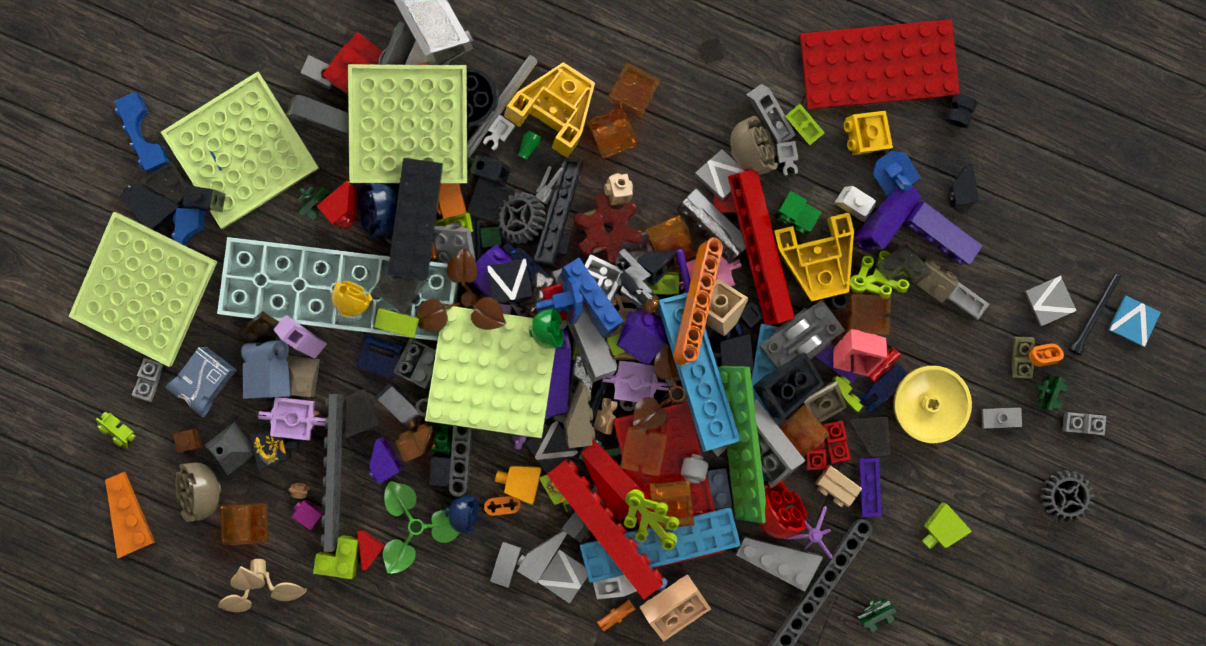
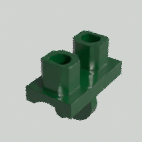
M312 186L307 191L303 187L300 189L303 195L298 200L302 203L308 199L298 208V212L302 216L305 215L310 220H314L319 215V212L313 206L317 202L321 203L329 196L323 186L313 196L311 194L316 190Z
M1048 374L1042 386L1036 385L1035 389L1040 391L1037 407L1050 411L1060 410L1062 401L1058 400L1057 397L1059 393L1064 394L1067 392L1069 386L1064 382V378Z
M437 423L431 453L442 452L451 455L453 425Z
M872 599L867 600L869 606L864 608V612L857 615L863 626L870 633H873L879 629L877 622L884 620L886 624L894 622V613L896 611L888 599L883 602L879 600L875 603Z

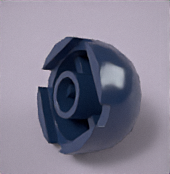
M458 496L452 501L450 506H447L445 515L448 517L452 529L465 534L473 533L472 523H477L479 502H475L478 499L477 496Z

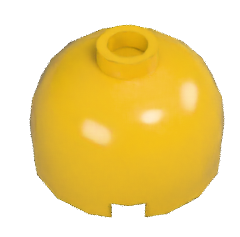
M337 281L332 291L331 301L340 315L344 317L358 316L368 308L372 300L371 294L369 292L367 295L363 293L364 288L355 283L343 281L340 284V281Z

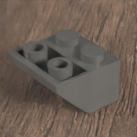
M410 338L393 372L430 390L436 350Z

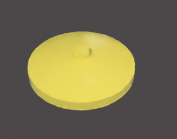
M924 366L911 371L901 380L895 391L893 407L897 422L909 436L926 443H940L952 439L966 426L971 414L972 400L966 383L958 374L941 366Z

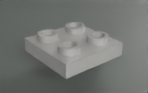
M451 223L446 227H435L434 240L438 263L448 264L450 259L461 249L469 251L475 260L469 228H463L461 223Z

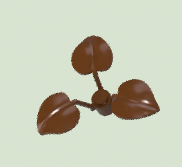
M461 249L450 259L447 265V274L450 280L454 283L462 282V286L467 290L462 295L461 302L442 307L438 299H428L420 306L417 313V318L419 319L417 326L433 332L439 331L446 326L448 316L444 310L452 308V306L473 307L475 310L471 314V321L477 328L492 330L506 325V320L499 303L491 297L481 299L478 293L472 292V289L466 285L465 282H474L478 274L477 264L471 253L466 249Z
M670 344L664 345L654 360L656 375L660 379L670 377L673 387L668 391L669 398L660 404L652 397H645L639 400L634 408L633 426L635 428L649 430L659 427L667 417L666 411L661 408L663 405L670 401L680 402L683 399L687 400L685 390L677 386L673 377H679Z

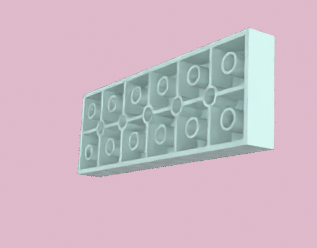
M227 237L217 314L253 319L263 311L278 320V322L287 315L301 325L408 337L374 327L378 308L417 318L420 306L428 299H438L442 307L443 305L454 304L457 283H454L448 277V264L431 262L429 278L426 281L388 275L390 260L388 256ZM337 281H340V284L343 281L355 283L364 288L363 293L367 295L369 292L371 294L372 300L364 313L348 317L338 313V310L331 301L332 291ZM417 326L414 338L438 341L439 331H427Z

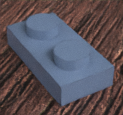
M726 468L707 471L715 509L731 507L732 501Z

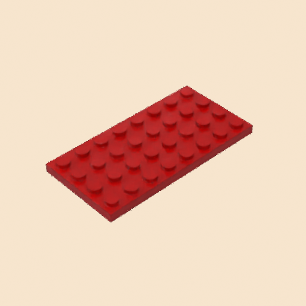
M952 19L800 34L807 110L952 97L954 94H960Z
M688 402L661 407L666 411L667 417L662 425L654 429L642 430L633 426L634 414L613 419L626 473L646 492L649 500L665 503L668 506L665 516L676 517L680 520L715 511L707 474L706 479L699 484L686 482L684 477L681 476V469L685 458L691 457L692 454L702 456ZM647 508L649 511L655 513V509ZM637 510L636 515L640 527L642 514ZM725 550L718 551V552H714V553H710V554H706V555H702V556H697V557H693V558H689V559H685V560H681V561H677V562H673V563H669V564H665V565H661V566H657V567H662V566H666V565H670V564H675V563H679V562H683V561H688V560H692V559H696V558H701V557H705V556H709V555H714V554H718V553L725 552Z

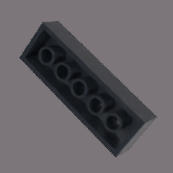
M403 158L388 275L426 281L429 278L443 163Z

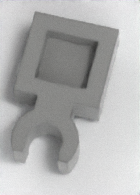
M796 142L776 144L778 163H784L785 165L782 170L783 175H788L787 168H792L793 173L797 174L798 168L793 163V161L798 160Z

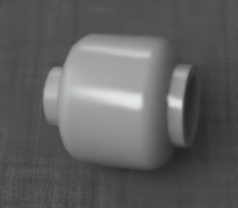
M696 454L685 458L681 469V476L684 477V481L693 484H699L701 481H704L706 479L708 463L703 460V456Z

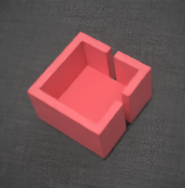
M851 329L843 337V340H840L833 348L834 368L850 372V355L852 354L853 373L869 376L887 358L886 338Z

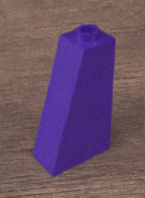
M898 186L854 234L853 242L863 251L884 249L922 196L917 192V189L911 186L910 191H902Z

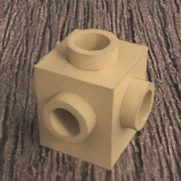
M617 173L609 176L604 185V192L606 196L608 195L610 204L618 205L630 202L633 196L632 181H629L628 174L621 175Z

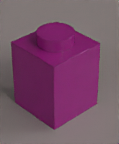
M305 500L303 502L299 501L293 509L295 513L292 517L309 530H312L322 519L325 512L310 501Z

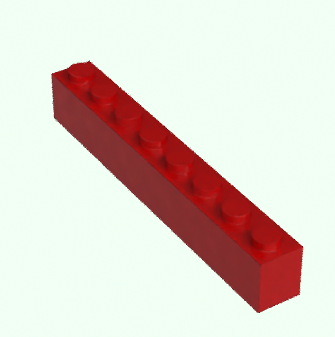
M752 169L729 175L727 177L765 325L778 324L795 318L758 171Z
M568 459L564 460L549 472L547 476L643 599L647 598L663 585V576L657 569H652L649 565L651 561L645 553L641 554L638 551L639 545L633 538H628L625 534L627 530L622 523L619 522L617 524L613 518L615 515L609 507L605 508L603 506L601 496L596 491L592 492L589 488L591 484L585 476L581 477L578 474L577 470L579 469L572 460L570 462Z

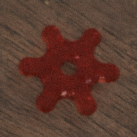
M599 194L595 198L596 211L592 215L577 213L573 218L574 224L585 228L588 233L587 238L580 243L579 249L581 253L587 255L596 248H602L606 251L608 261L615 263L622 243L639 244L642 241V233L631 229L628 225L629 218L636 213V206L628 202L620 209H614L609 204L608 196ZM606 223H610L614 227L609 233L604 232L602 229Z

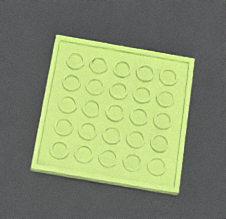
M348 64L350 183H400L403 158L443 163L441 183H467V66Z
M259 72L251 75L161 131L194 186L214 189L226 194L223 213L210 211L221 229L226 228L320 169ZM210 151L214 153V155H215V157H216V163H215V161H214V159H213V157H212Z
M113 212L69 317L170 367L173 365L217 261L117 212Z
M454 306L445 309L448 321L446 326L439 330L425 421L542 438L555 349L540 347L533 337H530L529 326H532L534 318L503 314L506 325L497 329L484 330L477 328L471 321V314L474 309Z

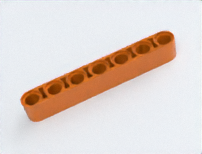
M717 238L709 239L698 248L674 351V361L680 366L695 361L699 355L723 250L722 243Z

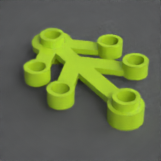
M881 251L874 274L866 277L868 269L873 266L874 259L870 256H865L862 259V267L859 274L854 275L850 279V288L855 293H863L867 290L879 294L882 298H889L892 288L905 293L909 287L908 281L904 279L895 281L889 278L901 274L906 277H913L916 275L918 265L914 260H907L902 266L883 272L885 265L890 261L891 254L888 251ZM877 282L883 284V286L878 287L876 285H873L872 283Z
M632 490L627 493L625 501L630 507L628 515L624 520V525L628 528L635 527L637 509L642 514L640 527L635 534L636 540L639 542L646 541L649 523L660 537L662 547L665 550L673 549L678 540L677 536L674 533L665 532L658 523L666 524L669 530H676L678 528L679 520L676 517L665 516L668 506L665 503H657L645 499L644 494L639 490ZM647 508L655 509V513L649 511Z

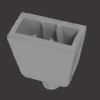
M308 55L301 70L302 78L329 90L332 85L335 86L327 79L322 78V74L329 65Z

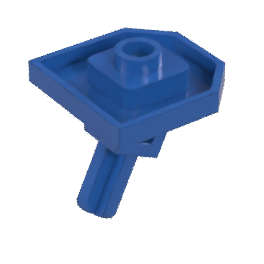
M891 151L875 162L873 176L887 198L898 186L902 191H910L912 183L921 178L906 153Z
M568 278L562 287L563 293L552 295V299L536 303L538 313L548 309H556L558 312L567 311L571 325L576 324L582 315L583 297L579 292L576 280Z

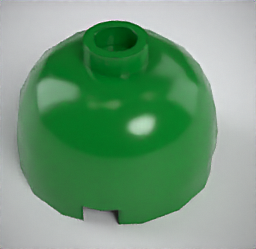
M556 309L544 310L539 312L532 320V326H529V334L540 347L555 349L562 346L563 330H559V324H562L559 312Z

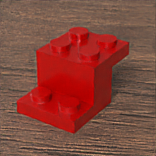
M357 32L350 42L344 45L322 76L348 95V64L379 65L380 56L383 51Z

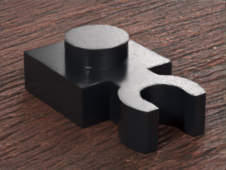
M759 299L756 301V306L753 302L749 303L740 315L739 319L748 329L763 318Z

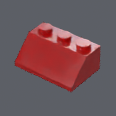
M346 181L317 207L333 225L341 230L344 228L347 230L354 225V220L357 218L359 191Z

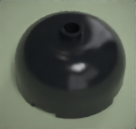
M467 68V126H477L485 123L493 116L498 106L499 94L495 82L488 74L479 69Z

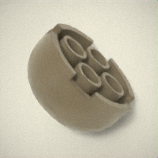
M752 116L739 122L732 130L730 137L731 154L744 171L753 169L758 171V175H763L777 169L778 164L774 160L777 152L768 129H764L759 124L761 121L757 116ZM762 142L765 143V146H764V145L757 146L758 144H760V143H762Z
M197 462L180 464L181 471L176 472L177 502L180 501L181 507L184 510L181 511V515L186 522L204 520L216 510L219 503L221 486L215 473L207 465Z

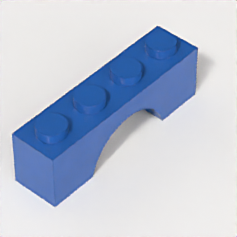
M133 92L114 101L117 106L115 112L124 122V125H122L123 130L132 140L130 145L140 158L138 163L141 169L153 173L171 165L165 148L160 144L147 143L142 136L141 124L144 117L149 113L142 96L137 92Z
M176 208V212L173 215L175 232L172 233V240L187 247L191 237L204 230L205 211Z
M578 258L563 267L559 276L564 283L568 278L576 280L579 292L582 294L583 300L590 311L592 323L600 335L604 338L617 330L623 323V319L581 259Z

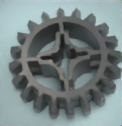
M526 192L521 194L515 193L514 196H509V201L503 200L505 205L499 207L501 213L496 214L500 218L496 221L500 225L498 230L502 232L501 235L516 244H521V242L527 243L528 240L534 241V235L539 236V229H543L541 225L545 222V219H543L546 215L545 211H543L545 207L541 204L540 199Z
M1064 470L1063 474L1058 471L1056 476H1050L1052 482L1045 481L1048 487L1041 488L1042 491L1046 492L1045 495L1040 496L1042 499H1046L1042 505L1049 506L1046 512L1052 513L1051 517L1054 519L1058 517V521L1061 522L1065 520L1071 523L1072 519L1076 522L1079 521V516L1081 518L1085 517L1084 511H1091L1088 505H1094L1090 498L1095 496L1094 494H1089L1093 487L1087 486L1089 480H1083L1084 475L1079 474L1077 476L1075 471L1070 473L1068 470ZM1065 481H1072V484L1068 485L1065 489L1058 487ZM1079 490H1080V493H1081V499H1080V500H1079L1078 497H1077V493H1078ZM1054 493H1056L1058 496L1056 504L1054 501ZM1064 493H1069L1072 500H1067ZM1070 504L1077 506L1072 511L1063 512V509L1067 508Z

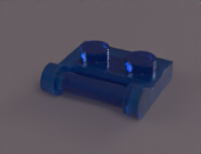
M367 334L356 367L394 378L395 373L393 371L402 355L404 346L381 341ZM370 345L394 352V357L391 358L369 351Z

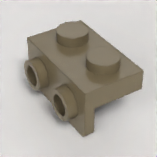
M929 258L924 261L922 267L911 279L913 283L941 303L956 288L958 282L952 272L945 271L937 261L930 260Z

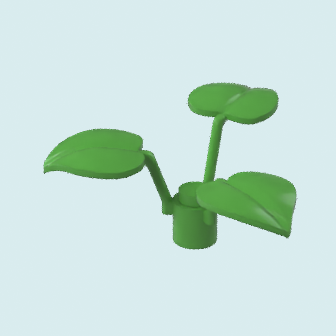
M393 481L388 483L384 495L386 509L394 516H399L405 512L410 520L408 524L410 534L406 541L403 543L401 540L395 539L388 542L384 547L383 559L386 571L391 574L401 572L413 563L416 552L413 547L407 544L413 535L422 533L424 528H432L431 534L433 538L441 543L452 541L460 532L455 531L450 526L448 517L445 515L446 510L435 512L431 517L432 524L424 525L421 520L413 519L407 509L413 508L416 503L414 490L405 484Z

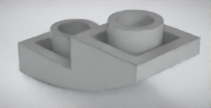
M146 358L143 359L137 374L139 378L132 393L133 397L152 402L160 379L162 363Z
M1064 412L1062 431L1105 435L1106 416Z
M505 542L502 543L490 582L509 588L521 551L520 547Z

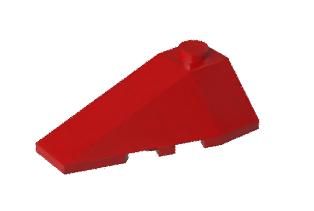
M593 439V445L586 446L580 451L581 456L603 499L605 507H609L614 513V517L621 521L626 518L630 506L625 501L627 493L632 490H639L644 494L645 499L649 500V497L604 448Z

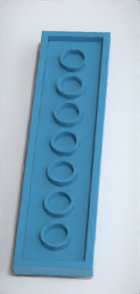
M688 293L661 299L656 302L673 357ZM704 329L698 358L684 366H680L675 362L703 452L741 441L706 329Z

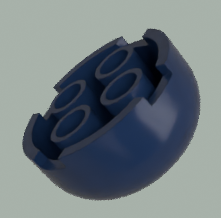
M360 183L358 191L361 192L360 201H358V210L363 229L369 231L368 237L370 239L391 235L394 231L398 194L389 183Z

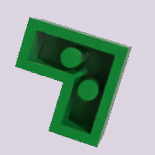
M790 191L785 196L775 216L778 217L777 220L782 224L788 225L789 223L795 227V231L804 235V233L809 234L822 212L806 204L808 200Z

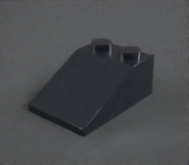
M802 353L765 375L753 388L771 417L785 419L822 387L824 382L807 354Z

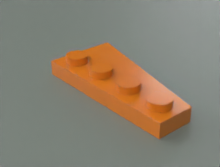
M126 472L106 479L118 559L155 543Z

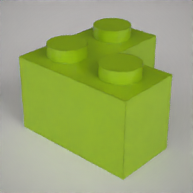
M342 535L338 538L336 554L327 552L317 553L313 574L353 579L356 576L360 550L358 538Z

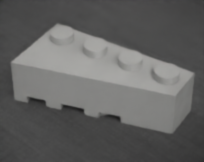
M756 399L754 405L762 473L767 474L770 480L768 484L773 488L803 464L805 459Z
M742 536L740 540L741 546H738L734 551L735 555L803 591H806L823 558L820 554L747 536Z

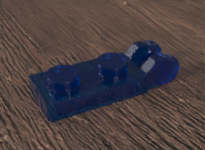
M897 363L873 384L869 391L859 398L861 403L868 400L873 393L878 398L867 407L869 412L875 409L881 402L884 403L895 393L901 380L908 374L906 370Z

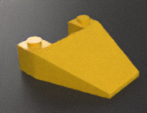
M563 62L518 91L507 105L504 117L519 127L529 114L538 118L559 132L555 137L552 148L568 158L581 137L595 83Z
M850 213L827 218L831 237L800 245L797 244L793 226L773 231L779 256L810 301L849 292L854 238Z

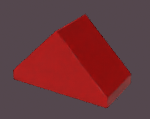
M363 529L357 531L362 570H367L384 549L385 545Z

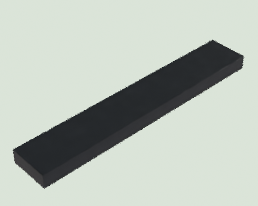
M564 157L562 163L563 171L558 177L534 258V262L537 264L554 266L583 167V160Z

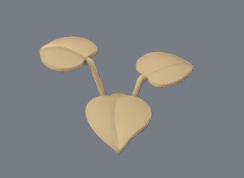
M254 559L250 562V571L241 566L230 582L233 588L245 590V594L242 597L230 595L223 598L219 602L218 608L230 612L247 611L251 608L252 604L251 601L246 600L249 590L263 587L265 585L264 578H266L270 591H273L271 597L279 601L295 600L305 594L307 588H302L293 583H280L273 587L269 578V572H266V561Z

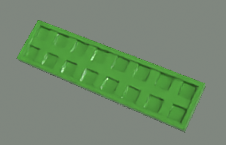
M720 366L718 371L741 440L727 445L735 518L737 520L765 523L766 498L750 367Z

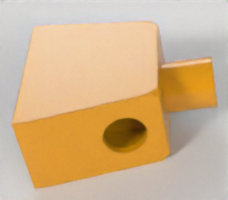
M511 465L509 473L497 471L495 482L506 484L504 493L533 504L542 467Z

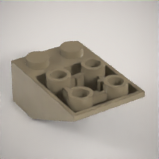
M582 381L578 382L568 408V413H566L563 420L565 440L569 448L593 445L592 439H595L594 427L590 423V420H593L592 408L588 405V401H591L590 389Z

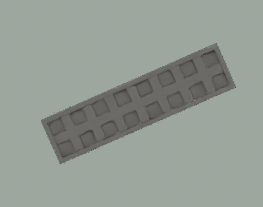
M329 394V398H326V409L329 410V413L325 419V429H328V437H325L324 447L327 449V456L324 457V468H327V472L323 478L326 496L324 495L322 499V506L325 507V515L322 516V527H325L324 535L321 536V546L324 547V552H332L337 549L339 538L344 394Z

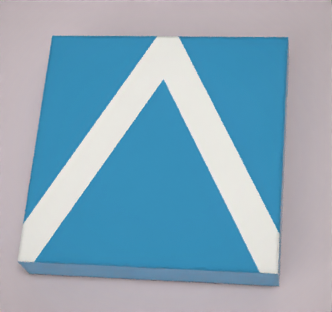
M1124 296L1108 331L1145 347L1161 312L1128 296Z

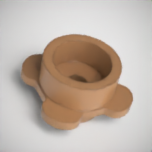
M294 483L288 491L291 492L292 497L302 499L306 497L310 487L303 483Z

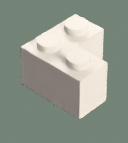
M590 255L585 267L612 303L619 288L617 281L623 271L606 261Z

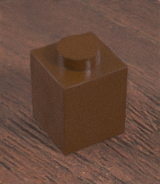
M198 429L173 434L177 453L202 448Z

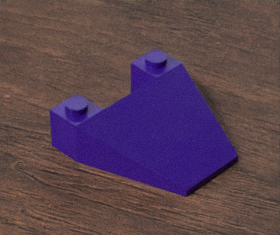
M567 330L563 331L562 346L555 349L545 419L568 413L573 352Z

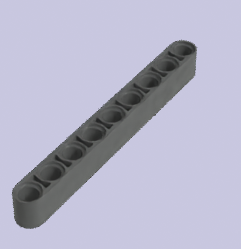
M858 518L851 524L831 553L833 558H828L768 646H794L870 536L872 525L868 521ZM865 523L866 530L859 533L858 525ZM849 539H854L855 546L851 549H848L847 541ZM838 555H844V562L842 564H836V557ZM827 571H833L834 573L831 580H825L824 578ZM816 587H822L823 589L822 594L819 596L813 594ZM805 603H811L812 605L811 610L808 612L802 610ZM794 619H800L801 621L800 626L797 628L791 626ZM783 635H789L790 640L787 643L783 644L780 642Z

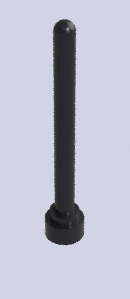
M1115 273L1112 276L1078 339L1070 343L1067 348L1070 352L1078 356H1082L1084 353V343L1121 278L1119 273Z

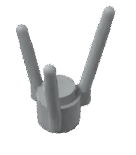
M549 166L540 186L536 190L538 193L535 197L546 205L552 201L554 191L551 188L563 171L562 167L559 168L548 186H546L545 183L552 169Z

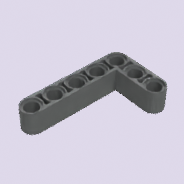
M301 95L292 97L286 113L287 117L301 122L308 120L349 136V113Z
M424 397L416 403V411L421 416H426V411L422 410L421 403L428 402L429 397ZM453 425L449 491L452 495L458 497L466 492L469 485L472 428L467 427V433L463 434L459 432L458 426ZM457 444H464L466 446V452H459L457 450ZM456 463L464 464L465 471H457L455 468ZM461 482L464 489L457 491L454 488V483Z

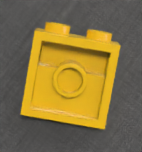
M886 111L854 114L845 118L844 130L849 134L847 146L852 151V155L867 154L893 148Z

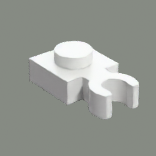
M498 115L488 129L492 135L487 136L483 143L486 145L489 141H494L491 149L495 151L498 148L499 139L505 142L515 128V125L501 115Z

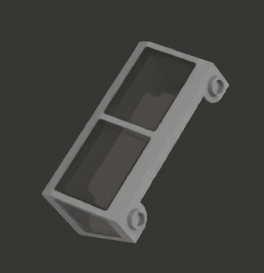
M394 0L429 65H444L473 49L470 43L473 41V38L468 30L464 32L447 0Z

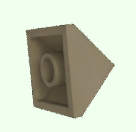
M836 381L821 387L801 404L814 426L847 408Z

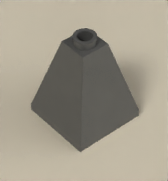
M233 422L204 445L227 475H230L255 455L252 442L236 422Z

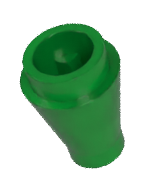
M527 130L526 134H523L517 155L528 160L529 156L540 144L541 136Z

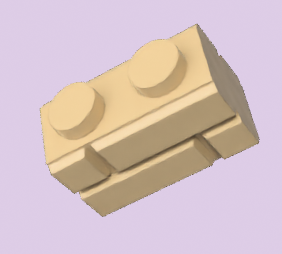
M830 465L827 466V469H824L815 482L819 486L817 490L825 496L828 493L834 497L833 502L840 507H843V505L849 507L862 490L861 487Z

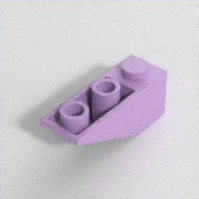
M287 315L273 329L284 342L313 358H316L327 345L325 341Z

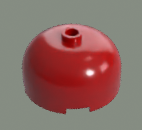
M782 481L773 488L768 483L765 484L766 522L757 523L766 534L777 539H788L806 528L805 519L808 516L798 494L795 491L791 493ZM793 503L794 507H791L788 510L785 509L787 506Z

